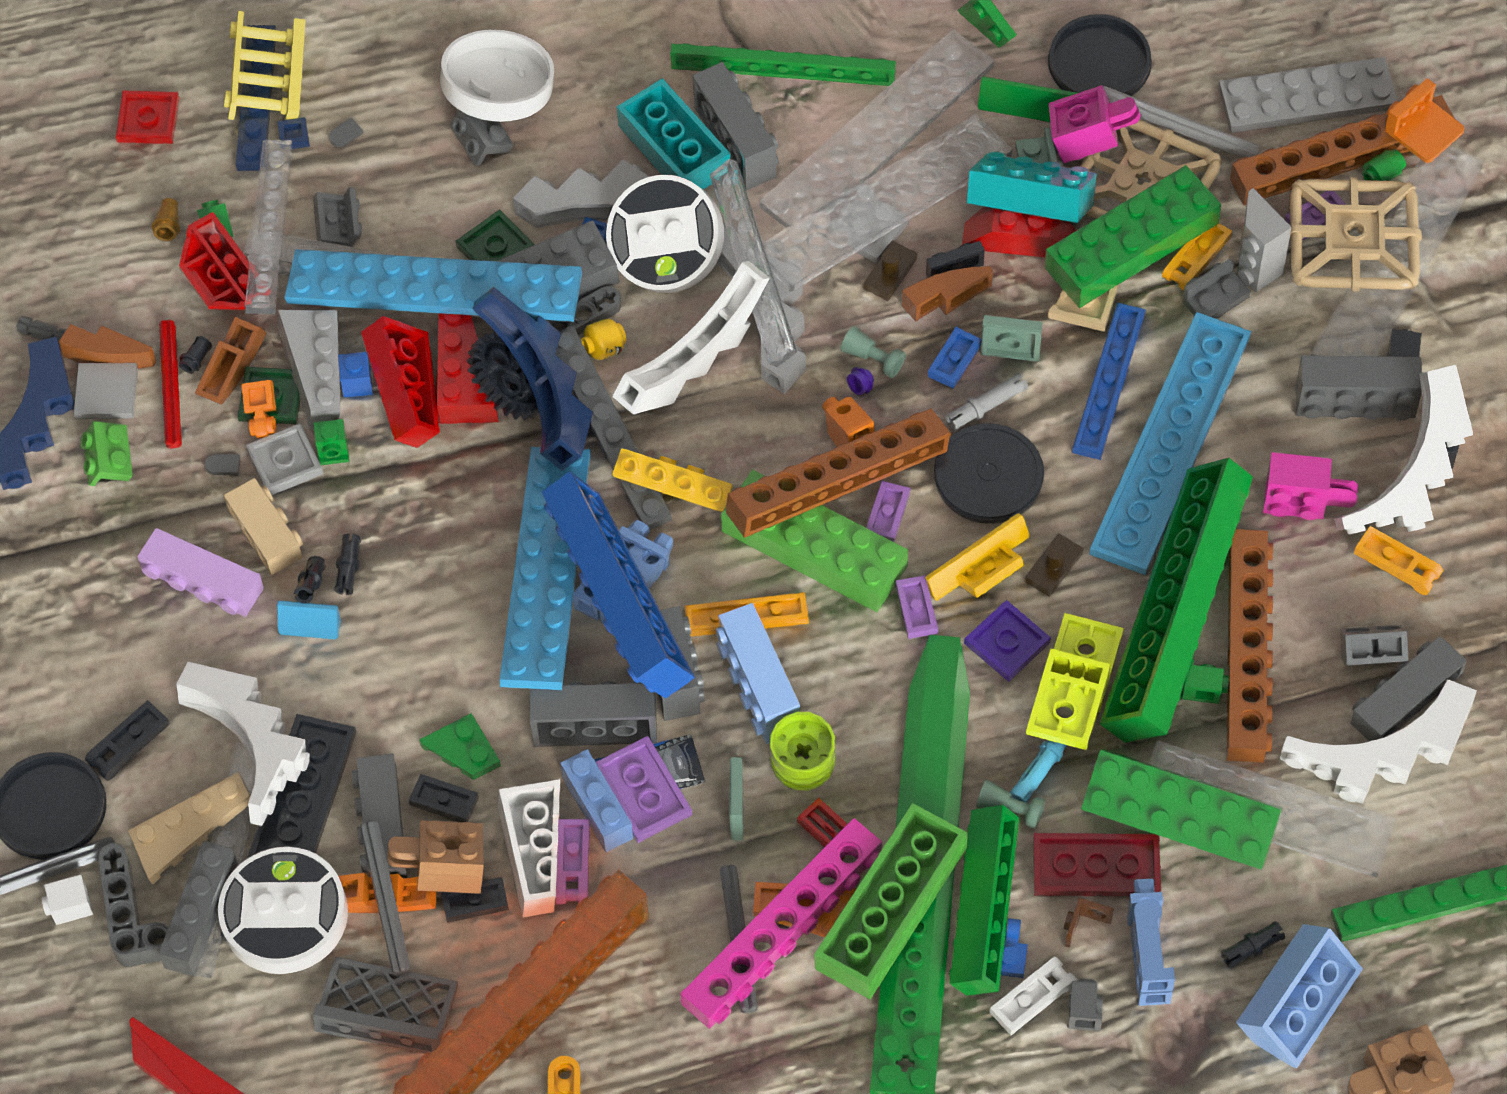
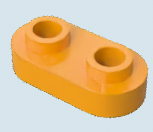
M559 1056L550 1063L548 1068L547 1094H581V1071L579 1063L574 1058ZM562 1072H569L571 1074L567 1079L559 1077Z

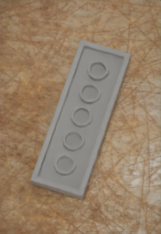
M1385 57L1219 81V91L1230 133L1387 111L1395 101H1398Z

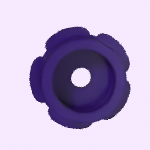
M854 367L851 370V374L847 376V384L851 391L857 395H862L864 392L867 394L873 389L874 378L871 372L867 369Z

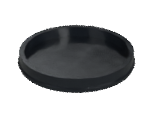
M1092 14L1074 19L1058 31L1049 49L1048 67L1053 80L1061 90L1080 93L1102 85L1133 96L1146 83L1151 72L1152 59L1147 39L1137 27L1116 16Z
M985 423L966 427L950 437L947 452L936 457L934 478L940 497L953 512L970 521L994 524L1006 522L1017 513L1023 514L1032 506L1042 488L1044 466L1039 451L1025 435L1004 425Z
M40 753L16 763L0 780V839L17 854L38 860H45L86 845L99 830L106 813V792L100 778L84 761L66 753Z

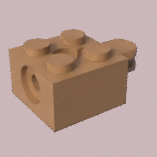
M420 820L419 838L394 836L389 840L387 861L392 867L417 868V891L481 894L484 867L483 823Z
M1425 1024L1368 1045L1363 1059L1367 1068L1356 1071L1350 1076L1348 1093L1450 1094L1455 1080L1428 1025Z

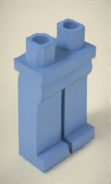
M635 520L628 528L622 526L619 532L650 590L653 583L660 577L662 571H665L670 565L669 554L673 548V538L665 533H659L653 542L646 538L650 533L649 527L645 523ZM582 582L574 592V609L597 621L601 618V623H603L605 619L603 612H600L591 600V596H593L591 589L587 588Z
M1153 879L1134 880V893L1130 894L1127 912V925L1132 926L1131 941L1139 1006L1171 1004L1175 982L1174 967L1164 968L1159 933L1163 895L1162 892H1155Z

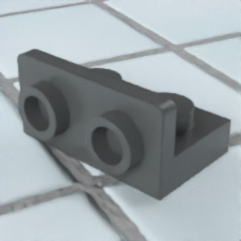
M1230 259L1222 264L1216 263L1209 269L1208 273L1200 278L1195 277L1186 284L1183 304L1194 316L1198 312L1217 319L1250 298L1251 291L1233 272L1234 263Z

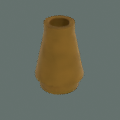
M172 198L162 200L159 211L151 226L154 236L159 240L171 241L180 232L178 202Z

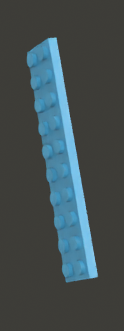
M295 249L285 300L287 304L479 316L472 309L474 302L494 286L533 319L541 316L544 320L574 322L582 269L578 266Z
M1196 312L1090 547L1089 555L1146 575L1170 521L1186 471L1194 467L1249 342L1251 331Z
M531 447L499 680L500 687L562 690L577 565L567 553V550L570 549L567 542H564L556 532L555 528L558 526L556 520L552 519L544 508L546 501L541 492L570 471L585 483H588L591 455L590 449H584L582 456L561 471L540 454L541 447Z

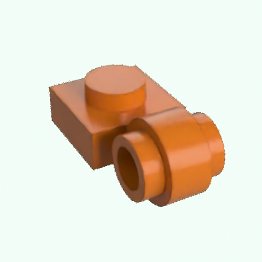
M266 380L241 384L244 413H255L254 419L249 420L251 436L261 439L276 433L277 425L274 416L269 417L266 414L268 411L276 410L273 381Z

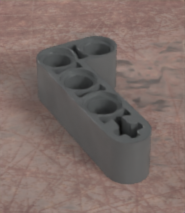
M117 843L105 845L99 852L98 860L110 945L117 961L125 967L161 961L158 953L162 944L152 945V942L157 938H165L168 927L160 922L140 925L132 866L127 853ZM113 861L117 862L119 872L113 871ZM125 887L122 893L113 894L116 888ZM121 916H130L129 919L123 923L116 922L117 919ZM124 945H134L129 951H120Z

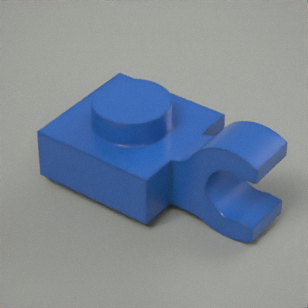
M1008 918L1001 976L1024 978L1028 944L1018 943L1021 920Z

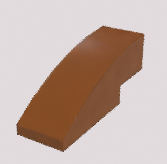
M990 266L969 267L951 270L921 280L902 290V307L915 322L938 307L947 315L991 287L993 270Z
M235 317L224 341L219 340L195 394L222 405L241 381L245 373V366L249 367L267 333L261 327Z
M70 324L59 340L63 357L79 363H137L138 368L154 367L156 364L151 346L104 326H101L95 335Z

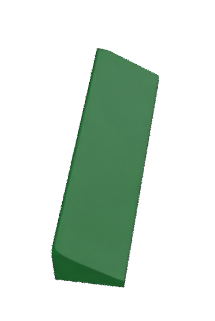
M982 77L978 109L1050 122L1049 103L1077 93Z

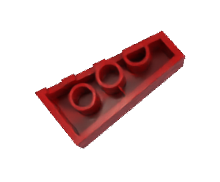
M439 313L437 409L440 424L499 422L497 410L494 409V402L492 400L486 402L487 395L485 393H478L480 385L472 383L471 380L475 378V375L468 372V369L471 367L466 362L470 357L468 351L478 340L471 315Z

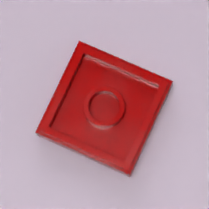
M122 90L115 136L117 143L173 144L180 99L179 93Z

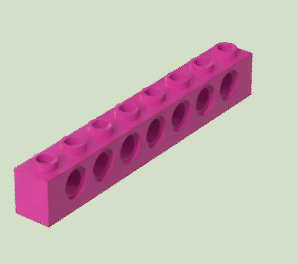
M853 818L680 993L681 1005L709 1029L716 1022L721 1024L729 1016L730 1008L738 1000L742 1002L749 996L753 990L752 985L759 978L765 979L773 971L774 963L781 956L786 957L793 951L797 944L795 941L803 933L805 935L811 933L818 924L817 919L824 912L830 913L837 906L842 893L845 890L851 891L857 886L861 880L860 875L867 868H871L882 851V841ZM851 855L857 860L853 863H845L841 858ZM824 877H831L835 882L831 885H824L820 880ZM802 899H811L814 904L809 907H803L798 902ZM787 920L793 925L788 929H781L777 926V923ZM761 942L768 943L771 946L766 951H759L755 948ZM739 964H744L749 967V970L745 973H737L733 968ZM719 986L728 990L721 996L714 995L711 992L713 988Z

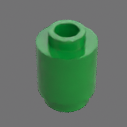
M1397 149L1385 150L1363 165V179L1391 181L1402 174L1403 169L1406 167V161Z

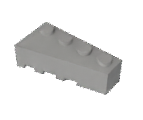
M278 310L277 330L284 345L286 358L290 363L292 377L299 391V398L309 429H314V422L340 419L337 310Z

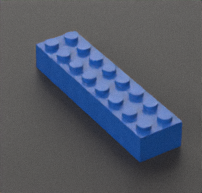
M571 471L541 492L546 501L544 508L549 516L556 520L558 524L555 528L556 532L564 542H567L570 548L567 550L569 557L576 565H579L582 571L579 573V577L584 585L591 589L593 604L600 612H603L605 616L603 624L608 632L615 636L617 640L615 647L618 653L629 663L630 666L627 668L629 675L636 683H643L649 692H656L666 699L693 680L695 676L599 492Z

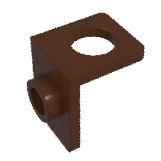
M1079 898L1075 911H1068L1063 929L1068 930L1065 947L1070 948L1080 915L1111 924L1114 908ZM1090 909H1095V910L1101 911V912H1103L1104 914L1095 913V912L1091 911Z

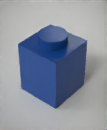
M367 352L338 355L340 382L344 398L373 395L372 373Z

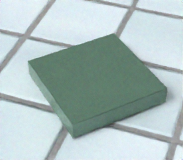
M984 315L981 354L1039 361L1043 322Z
M731 757L729 816L732 841H743L744 780L742 757Z

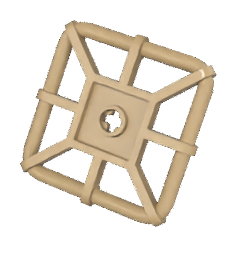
M1139 119L1136 124L1128 127L1161 141L1153 155L1134 148L1128 131L1124 127L1116 130L1125 150V155L1119 164L1101 157V152L1083 157L1080 167L1087 168L1088 172H1090L1092 167H1096L1112 174L1106 185L1095 187L1094 200L1109 196L1124 203L1185 165L1194 174L1206 171L1201 182L1209 189L1219 172L1222 159L1219 154L1214 153L1210 149L1175 135L1173 130L1168 128L1163 130ZM1169 145H1172L1198 156L1202 160L1176 166L1162 160V157ZM1137 178H1147L1150 183L1144 182L1140 185ZM1093 206L1086 215L1097 219L1108 211Z
M1350 177V180L1298 179L1292 184L1290 194V226L1292 228L1289 238L1293 282L1299 287L1303 285L1313 288H1351V291L1357 292L1360 289L1401 290L1416 287L1420 275L1419 241L1422 239V231L1419 229L1416 187L1410 182L1358 180V177ZM1316 191H1349L1350 205L1330 204ZM1358 192H1395L1380 205H1358ZM1302 197L1325 215V225H1302ZM1402 200H1406L1407 227H1385L1384 215ZM1355 228L1362 235L1352 236L1349 233L1351 229ZM1304 237L1325 238V250L1302 268V239ZM1385 239L1405 240L1407 242L1408 269L1385 250ZM1330 259L1351 260L1352 277L1311 275ZM1360 260H1379L1399 278L1360 277Z

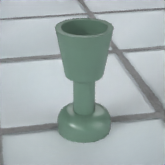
M853 326L847 332L841 345V351L863 359L871 357L883 363V372L890 378H894L897 375L906 357V353L900 349H894L887 353L875 347V341L856 326Z
M986 779L980 791L976 808L1004 805L1013 812L1025 815V824L1036 829L1046 800L1034 798L1030 804L1011 798L1009 791Z

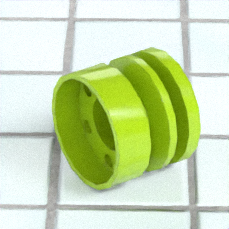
M795 712L783 717L775 725L770 738L771 767L776 778L784 786L794 790L809 791L820 787L831 777L835 768V735L831 726L821 716L811 712Z

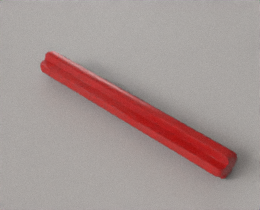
M169 319L162 320L159 323L164 436L166 447L173 449L181 447L182 438L175 322Z

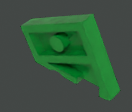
M969 0L957 10L998 48H1001L1017 35L991 0Z
M472 713L419 739L422 749L432 751L440 756L443 762L451 767L459 768L464 775L472 780L501 767L499 758Z

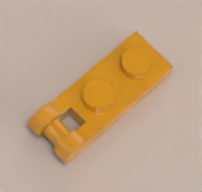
M1219 223L1186 243L1165 267L1162 277L1169 282L1171 280L1179 284L1178 287L1184 290L1186 284L1191 279L1198 277L1231 239L1232 230ZM1181 266L1188 269L1186 274L1179 271Z
M1371 526L1354 550L1355 555L1411 585L1421 595L1429 593L1433 587L1432 581L1438 579L1443 572L1442 567L1438 563ZM1416 568L1424 572L1422 576L1414 572Z

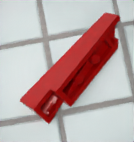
M132 1017L129 1020L135 1065L173 1094H244L136 1018Z

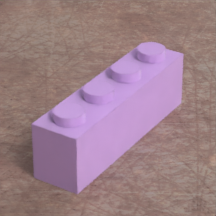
M157 528L137 556L142 572L149 578L155 580L160 578L178 591L186 590L193 593L202 602L209 603L211 601L220 605L225 612L232 615L237 613L246 617L264 589L260 574Z

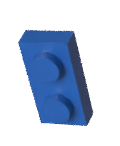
M955 327L929 368L928 377L954 389L979 350L982 339Z

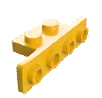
M627 449L620 450L612 473L615 478L719 512L725 510L728 493L733 488L731 483L703 475L705 470L692 465H688L687 469L676 466L677 461L664 456H660L659 460Z
M1017 513L928 574L925 580L931 597L938 601L958 586H961L978 598L1023 567L1022 557L1012 549L1030 536L1024 517Z

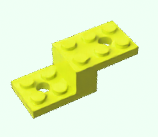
M1064 613L1054 649H1050L1026 729L1027 735L1087 750L1097 712H1100L1124 628ZM1082 644H1089L1094 648V652L1085 655L1079 652L1078 647ZM1060 707H1068L1072 710L1073 715L1068 718H1061L1057 715L1056 710Z

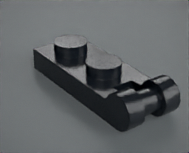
M147 700L93 747L85 756V761L91 767H97L100 770L99 774L106 781L111 780L124 764L170 725L168 718ZM108 752H111L114 756L107 761L104 757Z

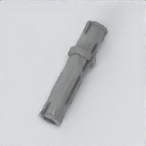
M1017 373L1012 378L979 397L969 398L966 400L965 405L945 415L947 424L953 423L950 429L956 431L972 420H980L983 418L984 413L1020 392L1027 390L1026 380L1024 379L1020 382L1023 376Z

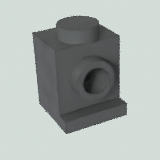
M1080 979L1072 981L1068 1029L1101 1030L1103 995L1097 994L1098 983L1095 980Z

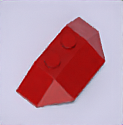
M984 206L965 222L962 245L981 241L986 252L1045 258L1047 248L1077 230L1069 221Z
M214 212L188 225L179 268L208 309L247 310L272 296L269 288Z

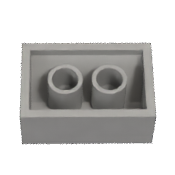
M1252 188L1248 192L1237 273L1245 285H1249L1255 292H1258L1283 275L1292 227Z

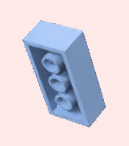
M753 603L718 615L719 627L715 630L719 642H716L721 658H727L731 666L728 667V672L733 684H739L742 690L739 695L744 709H750L754 718H751V722L756 735L762 734L765 743L769 744L775 725L783 717L800 712V704Z

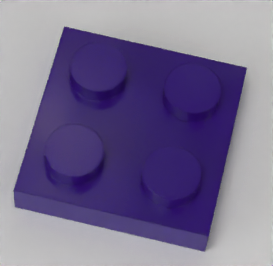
M1007 600L964 639V644L1008 682L1051 643V637Z

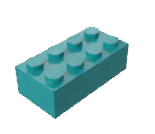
M663 78L617 106L619 128L661 175H673L687 179L704 190L731 173L730 152Z
M990 152L969 170L967 203L1078 223L1094 206L1097 173L1088 172L1087 168L1080 166L1066 168L1060 167V164L1057 162L1037 163L1033 162V159L1029 157H1017L1014 159L1005 157V154L1001 152Z

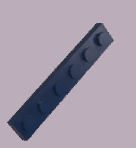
M247 25L249 27L276 30L275 25ZM246 38V49L275 53L276 41ZM244 61V72L273 76L274 64ZM243 83L242 95L271 99L272 87ZM241 106L236 155L237 171H266L270 110Z

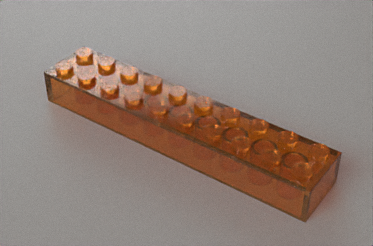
M620 870L612 877L610 875L606 876L598 885L597 891L590 898L585 897L580 901L575 909V913L568 920H561L554 928L553 934L545 942L540 941L531 951V956L523 964L518 963L511 969L508 975L509 978L501 986H494L486 995V1000L478 1008L474 1007L467 1012L463 1018V1023L455 1031L453 1029L448 1031L441 1039L440 1045L432 1053H426L419 1060L417 1068L409 1076L404 1075L397 1081L392 1093L473 1094L649 919L646 893Z

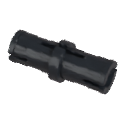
M349 533L342 536L340 557L336 560L338 572L334 591L340 595H343L344 588H346V595L353 594L355 573L359 570L360 566L358 553L362 538L353 533L352 540H349Z
M311 556L307 560L306 567L300 571L298 585L294 591V594H296L295 599L298 602L306 604L312 601L315 590L320 587L322 573L326 568V565H324L325 560L322 557Z
M1273 921L1270 925L1254 934L1250 932L1245 934L1243 940L1227 949H1223L1221 956L1223 958L1227 957L1224 959L1225 964L1232 969L1252 956L1258 957L1262 955L1264 949L1280 940H1284L1285 933H1279V931L1283 930L1277 921Z

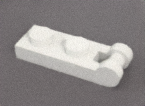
M1053 957L990 1008V1014L1012 1035L1059 996L1071 990L1072 981H1078V979L1072 973H1067L1062 968L1063 963L1057 957ZM1053 976L1058 982L1052 985L1047 979L1048 977Z

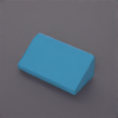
M278 601L277 619L279 634L324 639L338 638L341 617L337 605Z

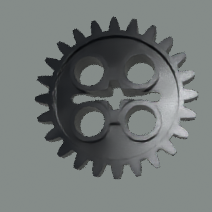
M492 332L490 335L486 333L471 346L472 348L468 351L470 357L466 360L471 365L468 372L475 375V378L471 380L472 383L480 385L478 393H485L487 395L485 401L490 402L492 400L495 410L501 407L504 416H508L511 413L514 420H517L520 416L524 421L529 417L533 419L539 414L537 402L529 381L518 361L505 342L495 332Z

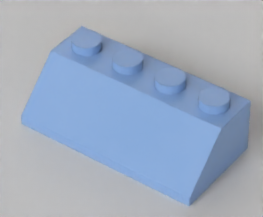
M1303 924L1236 1023L1254 1044L1291 1067L1297 1068L1363 968L1330 928Z

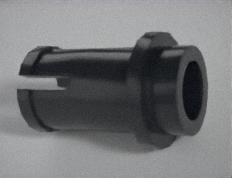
M197 336L188 351L181 354L179 358L181 369L190 374L199 371L201 368L200 363L208 351L211 350L212 343L203 336Z

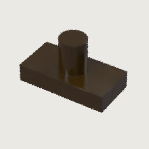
M892 241L864 281L863 289L889 301L916 262L917 253Z
M1058 533L1025 576V583L1050 597L1082 556L1084 548Z

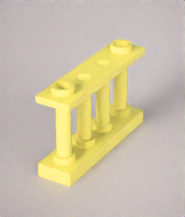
M238 11L237 21H231L229 38L234 39L231 90H226L224 107L229 108L228 119L234 120L236 106L281 111L280 114L285 115V120L298 118L305 20L294 18L292 29H287V31L243 26L244 12ZM242 37L285 42L286 46H290V52L286 51L285 54L241 49ZM240 60L284 65V68L289 69L288 75L284 74V77L240 72ZM238 83L282 88V91L287 92V98L282 97V100L238 95Z

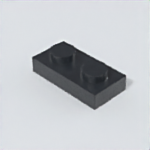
M981 241L972 244L966 243L957 249L946 253H936L931 258H928L926 261L927 278L951 270L983 266L985 249Z
M420 774L409 798V805L464 823L469 821L479 796L478 792Z
M502 877L482 881L481 894L441 892L447 923L509 910Z

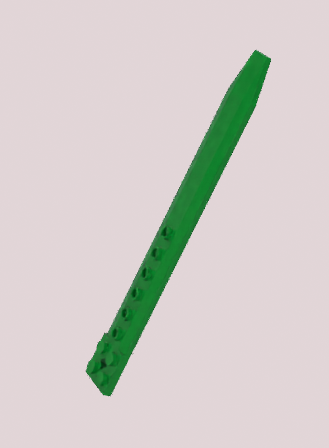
M929 635L911 681L908 694L896 827L912 803L959 827L970 703V689L960 637ZM955 868L880 984L870 1094H935ZM903 1058L909 1059V1062L914 1064V1067H908L907 1072L901 1071V1066L896 1065Z

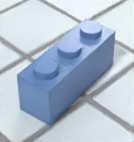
M587 749L561 762L562 779L585 818L589 819L590 826L605 852L632 840V823L589 750Z

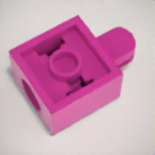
M1102 85L1049 103L1052 140L1063 163L1079 160L1085 156L1118 146L1116 130L1136 124L1141 117L1133 98L1127 97L1110 103Z
M1271 452L1265 483L1263 513H1269L1276 517L1296 516L1305 520L1323 519L1326 505L1346 508L1355 506L1357 503L1358 484L1351 480L1332 479L1331 458Z

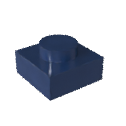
M305 117L277 121L282 151L310 147Z

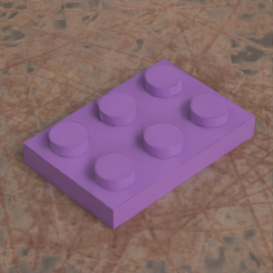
M649 736L596 762L631 821L633 836L637 843L693 815L691 807Z

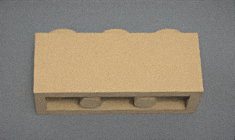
M254 478L224 495L228 511L271 575L302 559L300 546L303 545V542L295 529L290 531L287 527L288 520L280 507L275 509L271 503L274 499L266 486L261 487Z

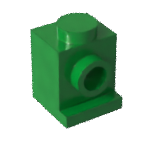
M344 420L314 422L315 443L320 465L349 462L348 440Z
M1192 659L1189 674L1184 682L1182 700L1219 704L1221 693L1227 694L1229 675H1223L1224 669L1217 668L1211 664L1193 665L1194 659Z

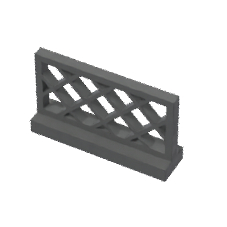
M335 957L320 1003L316 1004L313 1012L315 1031L439 1056L442 1047L441 1039L457 992L458 981L409 971L402 974H394L389 967ZM340 968L354 971L357 977L342 984L337 976ZM374 976H381L385 978L387 983L372 990L366 980ZM405 982H411L418 989L403 996L397 986ZM362 983L368 993L352 1000L347 990ZM436 988L448 990L447 996L435 1003L428 994V992ZM392 989L398 1000L384 1007L378 996ZM341 993L348 1002V1004L340 1008L328 1006L329 1000ZM423 996L429 1006L414 1013L408 1003ZM373 1000L379 1009L371 1014H364L360 1012L358 1007ZM403 1006L409 1016L401 1021L393 1020L388 1013ZM434 1012L439 1019L437 1028L423 1026L419 1019Z

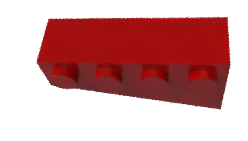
M382 316L361 331V335L394 440L418 448L440 433L429 333Z

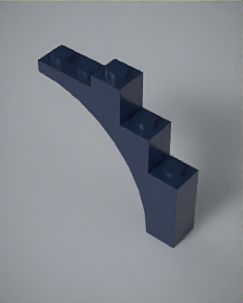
M493 286L474 302L472 309L499 335L521 366L535 396L541 418L542 443L540 454L563 471L582 456L593 411L572 395L577 372L555 355L561 333L541 316H538L536 319L531 318Z
M57 336L28 344L30 357L28 384L20 406L11 421L0 432V483L3 490L18 489L25 484L32 483L26 453L32 451L39 452L47 447L54 446L47 416L62 415L70 410H74L75 403Z

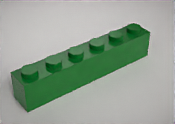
M1004 805L971 810L970 823L967 828V849L964 854V871L960 884L961 895L957 911L956 935L953 941L954 951L952 966L949 971V984L966 996L999 992L1019 817Z

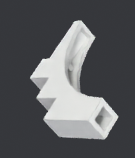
M750 261L742 262L729 285L705 316L683 338L659 357L640 368L626 372L612 397L632 414L673 404L686 380L706 375L719 351L739 346L751 324L747 319L770 278Z
M1456 365L1419 374L1423 396L1422 421L1416 445L1406 466L1395 481L1375 500L1355 512L1335 518L1337 530L1347 529L1348 534L1365 531V524L1375 522L1376 527L1393 524L1394 517L1397 528L1407 527L1408 532L1426 528L1424 522L1434 520L1425 484L1427 489L1445 486L1444 480L1453 478L1445 442L1447 447L1464 444V437L1473 435Z
M187 662L177 682L179 704L200 710L219 720L235 733L247 748L256 768L255 785L248 802L250 823L262 826L267 815H271L274 811L278 791L282 792L284 790L287 780L296 782L301 771H305L308 767L310 755L306 753L305 739L284 735L285 722H282L281 708L260 704L262 694L261 691H258L257 678Z
M1447 680L1438 698L1423 715L1407 727L1384 738L1361 744L1327 745L1310 743L1287 736L1282 747L1280 760L1285 761L1287 765L1293 768H1303L1311 771L1323 780L1336 781L1334 793L1339 794L1342 799L1348 802L1363 804L1376 773L1382 775L1389 782L1406 784L1418 754L1424 756L1430 762L1448 765L1473 705L1477 690Z

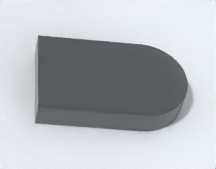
M351 117L333 129L329 134V139L333 146L343 147L364 132Z
M214 454L209 456L205 461L207 472L211 475H239L240 454Z

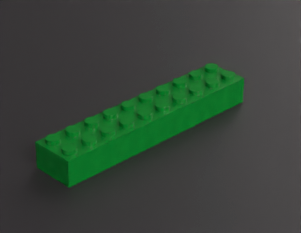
M1229 457L1192 467L1186 471L1099 723L1124 743L1167 735L1172 725V718L1177 703L1181 698V691L1189 674V667L1194 652L1198 647V640L1203 625L1206 623L1207 613L1215 596L1220 575L1224 570V563L1229 548L1232 545L1237 524L1241 519V512L1249 495V488L1253 479L1251 474Z

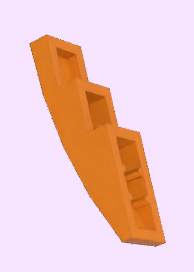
M365 873L338 876L347 898L348 913H379L371 877ZM399 874L390 875L398 912L436 909L437 891H417V877L402 878Z

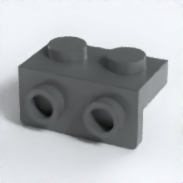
M458 109L450 124L451 129L474 165H481L486 154L508 153L514 145L499 121L476 118Z
M348 187L344 195L316 192L313 197L317 245L351 250L355 241L360 239L362 234V224L358 222L360 203L359 199L356 198L355 188Z

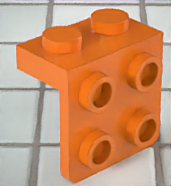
M1428 78L1419 85H1413L1405 98L1400 102L1395 101L1389 107L1386 113L1388 117L1385 132L1426 163L1432 162L1464 133V125L1432 101L1436 84Z

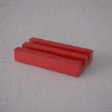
M817 798L797 817V823L823 847H826L831 840L807 817H810L832 839L838 833L815 810H820L840 830L847 823L826 803Z

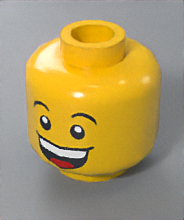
M604 319L587 325L584 330V337L581 338L586 352L595 360H604L620 354L627 341L623 326L612 319Z

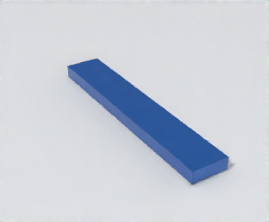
M1117 302L1072 453L1101 460L1146 309Z

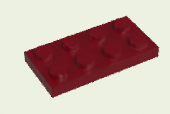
M1107 833L1033 834L1034 896L1130 897V894L1134 893V880L1153 879L1155 892H1161L1159 835Z

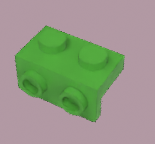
M93 421L87 431L83 432L81 436V448L84 449L85 453L83 469L88 478V485L95 486L100 478L129 481L133 473L127 425Z

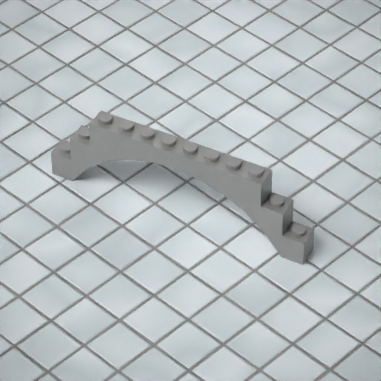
M623 159L602 181L595 174L587 173L581 168H578L558 189L551 182L543 181L534 176L513 197L514 211L517 216L535 228L584 220L585 217L595 220H608L614 204L622 193L634 183L649 176L639 166L631 165ZM723 223L724 243L717 264L733 279L741 263L750 261L770 278L752 313L761 342V379L785 394L806 371V355L799 347L793 345L805 332L804 316L799 309L792 306L803 294V277L796 269L786 267L773 254L763 252L750 239L742 238L734 233L730 226Z

